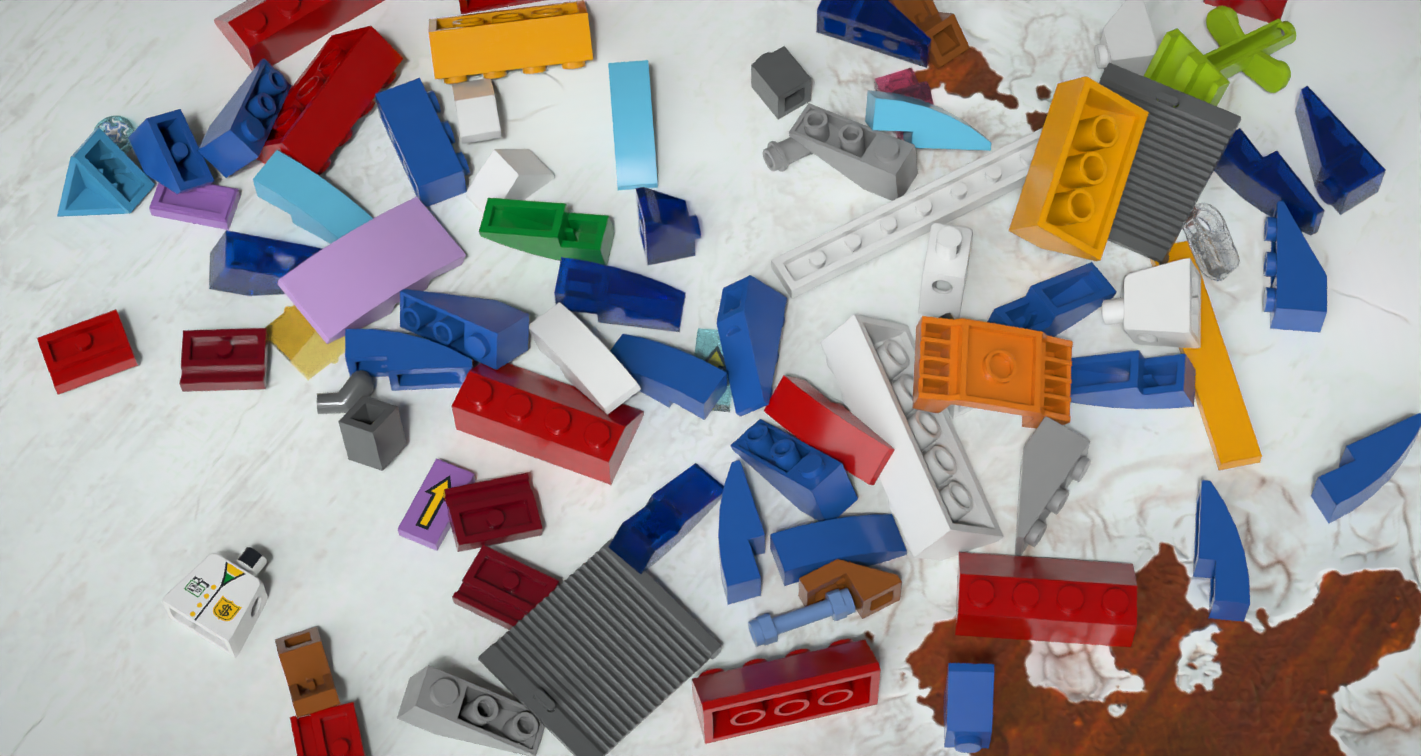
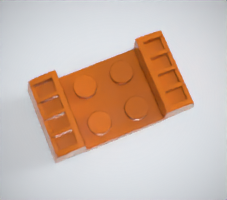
M922 316L916 326L912 408L940 413L952 404L1021 415L1022 427L1035 429L1038 428L1045 416L1061 425L1070 423L1073 341L1048 336L1042 331L965 318L944 319Z

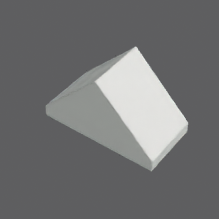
M494 149L467 190L466 198L484 214L488 198L525 200L552 181L554 174L530 149Z

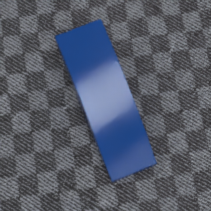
M1091 262L1032 285L1025 297L995 308L987 322L1042 331L1048 336L1055 337L1100 308L1103 301L1112 299L1117 291Z
M345 329V360L350 377L352 373L359 370L368 372L372 377L388 376L392 391L461 388L468 372L473 369L472 359L428 339L377 329Z
M622 334L610 350L641 388L640 392L669 408L675 403L703 420L707 418L727 390V372L691 354L663 343Z
M1140 350L1071 358V403L1126 409L1194 407L1196 369L1186 354L1144 358Z
M1421 413L1346 446L1339 463V468L1317 478L1311 497L1328 524L1352 512L1371 498L1391 479L1406 459L1421 429Z
M740 460L731 463L719 509V561L721 580L728 605L761 596V576L754 556L765 553V533Z
M1202 480L1196 498L1193 577L1210 578L1209 618L1244 622L1250 606V585L1243 545L1237 527L1220 494L1211 481Z
M892 514L836 518L770 534V550L784 586L799 582L800 577L836 559L870 567L907 555L906 547Z

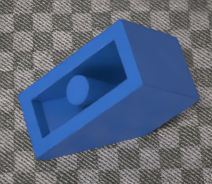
M181 109L146 118L128 137L144 173L174 193H184L214 182L204 157L197 151L199 147Z
M948 663L944 691V748H954L961 753H975L982 748H989L993 719L994 664Z

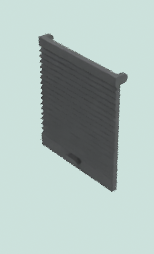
M1108 63L1099 84L1149 112L1108 241L1157 261L1159 265L1167 264L1169 252L1241 121V116Z
M611 538L593 557H590L586 563H583L580 568L576 569L574 574H571L548 597H545L542 602L538 603L529 614H526L522 620H519L515 626H512L510 631L506 632L503 637L499 638L496 643L485 650L478 657V660L574 756H605L709 659H715L720 654L722 645Z

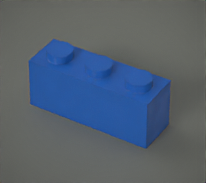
M417 78L376 93L375 97L381 121L416 197L419 198L424 206L429 207L466 193L465 176L470 174V170L462 152L455 153L452 144L455 143V138L448 121L441 122L437 115L441 113V109L434 91L426 92L421 79Z

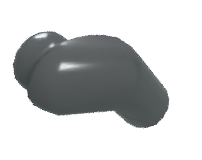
M355 371L339 392L317 393L318 414L347 413L363 395L369 397L374 389L372 376L366 371Z

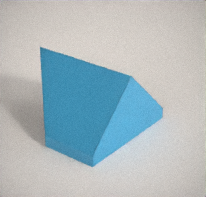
M96 128L70 157L57 217L130 214L155 184L100 128Z

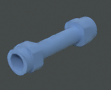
M848 588L835 589L825 594V600L774 618H771L769 613L758 616L755 620L748 622V628L755 646H766L778 642V635L830 616H832L834 621L846 618L847 615L855 613V605Z

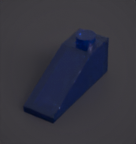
M821 0L817 8V33L927 68L930 62L931 38L888 0Z
M1308 85L1302 88L1296 105L1295 115L1313 183L1320 198L1326 204L1332 205L1342 215L1379 191L1386 169Z
M226 230L210 252L209 289L245 296L283 295L285 293L278 285L279 279L323 248Z

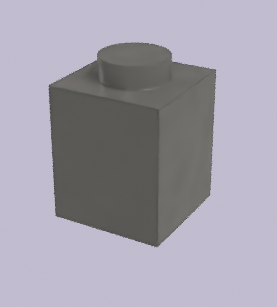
M785 46L772 53H764L751 64V87L777 119L784 117L811 101V78Z
M363 395L338 421L348 460L383 471L407 445L398 406Z

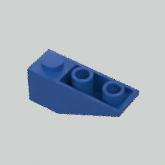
M262 59L209 126L197 151L225 178L258 158L292 85L281 72L274 69L265 59Z
M1277 201L1273 217L1267 216L1264 225V241H1271V252H1266L1264 258L1263 274L1266 277H1270V288L1266 287L1264 291L1263 312L1270 313V329L1320 333L1327 314V275L1284 201Z
M751 275L723 288L716 322L735 412L740 417L769 405L773 392L772 383L775 365L779 357L778 348L782 327L785 322L784 313L787 297Z
M410 289L400 291V327L451 348L496 370L528 351V313L497 300Z
M759 419L730 445L735 453L794 506L817 521L838 518L858 500L841 462L762 419Z

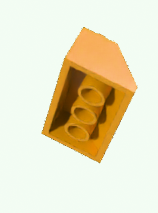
M584 0L429 19L428 33L435 79L443 78L446 84L464 82L468 80L467 75L482 73L485 79L500 78L507 75L506 70L522 69L524 74L540 73L546 71L547 65L562 64L563 69H575L585 66V61L593 60L588 12Z
M1087 76L1058 83L1009 231L1042 249L1100 261L1149 112Z

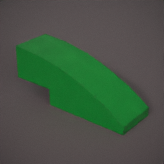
M501 198L487 199L479 228L481 237L513 249L553 260L607 268L615 235L608 215L569 213L565 203Z

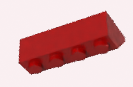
M246 0L215 18L214 23L253 71L262 59H265L273 66L385 0Z
M372 26L331 35L289 90L263 149L256 160L266 164L275 151L278 150L317 175H321L331 163L329 157L335 149L345 144L352 136L353 130L351 128L356 121L369 113L374 107L375 101L373 99L375 94L380 89L387 87L397 75L395 69L403 60L402 56Z
M482 363L471 369L452 404L456 430L612 485L644 416V411L625 404H621L607 415L576 387L509 363L497 370Z
M959 552L955 635L1131 647L1137 628V581L1133 564Z
M842 639L833 642L828 648L816 651L798 649L788 653L785 658L772 661L762 658L746 662L741 668L728 671L720 668L707 670L701 673L699 677L692 678V695L704 743L708 744L877 705L881 672L879 663L865 639L855 642L852 639Z

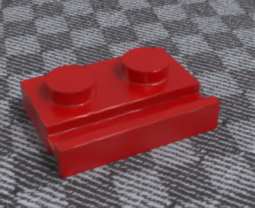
M117 309L37 338L58 395L138 366Z
M353 702L326 708L300 718L296 716L290 717L297 756H365L357 713Z

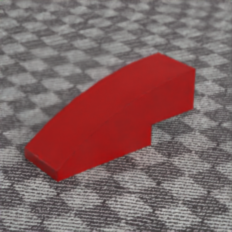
M783 375L769 400V405L764 409L766 414L802 442L841 462L847 472L869 485H875L895 450L846 407L829 401L803 379Z

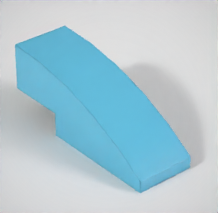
M648 60L608 63L618 190L658 188Z
M867 91L865 122L872 130L904 131L903 140L914 144L915 148L991 151V142L983 134L943 108L905 95L891 92Z
M278 150L275 151L253 178L259 198L291 215L292 222L295 225L330 244L373 219L360 206L322 177Z

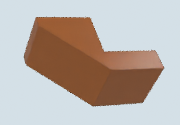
M886 0L900 31L935 67H942L970 48L954 13L938 12L933 0Z
M836 559L800 577L798 596L806 607L825 600L827 592L848 588L857 612L864 619L899 601L902 581L896 574Z
M317 626L275 639L278 656L287 680L297 718L339 705V697Z

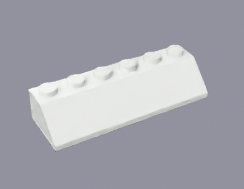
M857 314L852 315L820 343L827 357V366L835 375L842 391L841 397L844 404L851 413L895 449L881 472L879 479L889 499V508L897 517L904 533V542L914 558L942 561L959 555V552H968L999 541L1004 536L946 409L940 413H932L912 408L915 340L908 325Z

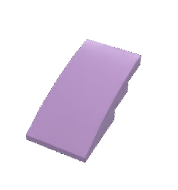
M415 197L380 214L323 248L280 278L278 285L325 343L329 344L344 337L345 329H360L390 315L395 304L400 302L401 290H426L431 279L462 265L466 254L419 198Z

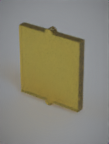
M295 305L285 307L284 313L265 327L267 328L270 343L307 380H310L330 363L336 364L339 361L338 357L345 352V336L326 344Z

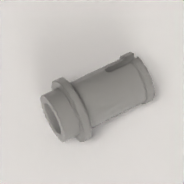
M791 137L778 143L776 141L769 142L767 148L763 149L762 152L767 167L771 171L779 170L780 172L785 171L788 164L814 154Z

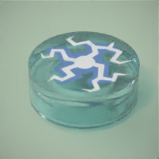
M117 115L109 116L102 119L95 126L94 130L100 128L125 154L132 149L128 137L134 132V128L127 118Z

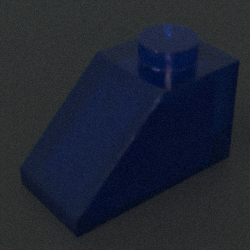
M646 187L636 188L638 228L647 265L695 256V240L701 239V231L697 215L689 216L686 201Z

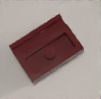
M267 328L183 330L182 372L179 382L182 392L266 389L265 380L269 343Z
M528 473L444 489L443 498L447 505L448 517L457 552L481 548L483 545L491 546L542 535L543 527L534 493L530 487Z
M483 545L463 577L459 590L453 594L452 599L454 604L510 630L526 614H529L538 603L542 602L545 597H548L560 585V582Z

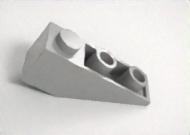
M807 104L789 131L791 138L862 189L891 201L903 196L918 174L914 144L881 131L872 130L866 125L813 104Z
M1045 416L1023 448L1015 539V555L1021 556L1028 545L1035 547L1039 543L1047 528V524L1044 521L1051 512L1056 515L1060 512L1069 496V492L1066 489L1072 480L1080 482L1091 464V460L1087 458L1090 441Z
M429 665L409 678L397 716L399 720L436 735L526 756H536L545 727L523 704Z

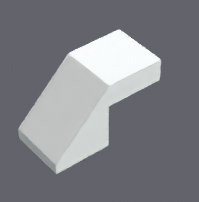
M480 79L452 84L462 144L502 138L492 80Z

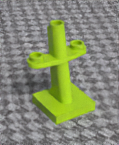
M1218 6L1208 13L1206 24L1210 34L1220 45L1219 48L1203 55L1176 28L1166 32L1144 77L1215 106L1219 104L1230 84L1228 78L1241 71L1266 91L1276 93L1287 86L1291 79V70L1286 62L1277 60L1270 55L1292 44L1296 40V29L1290 22H1282L1280 19H1277L1245 35L1238 24L1237 13L1232 8ZM1281 29H1282V30L1284 31V33H1285L1284 36H1282Z

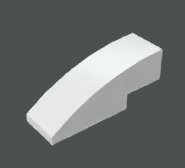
M560 302L529 324V332L539 350L560 367L565 378L607 415L641 390L635 379L607 347Z

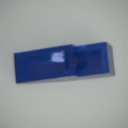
M1237 129L1214 169L1217 175L1245 201L1270 217H1273L1277 201H1284L1301 232L1308 235L1317 233L1325 210L1278 151L1263 157L1242 129Z
M561 257L554 291L556 304L560 302L569 311L597 314L598 323L680 332L686 293L641 274L590 261Z
M697 463L693 464L653 493L644 508L624 521L608 548L638 573H644L684 538L722 499L724 486Z

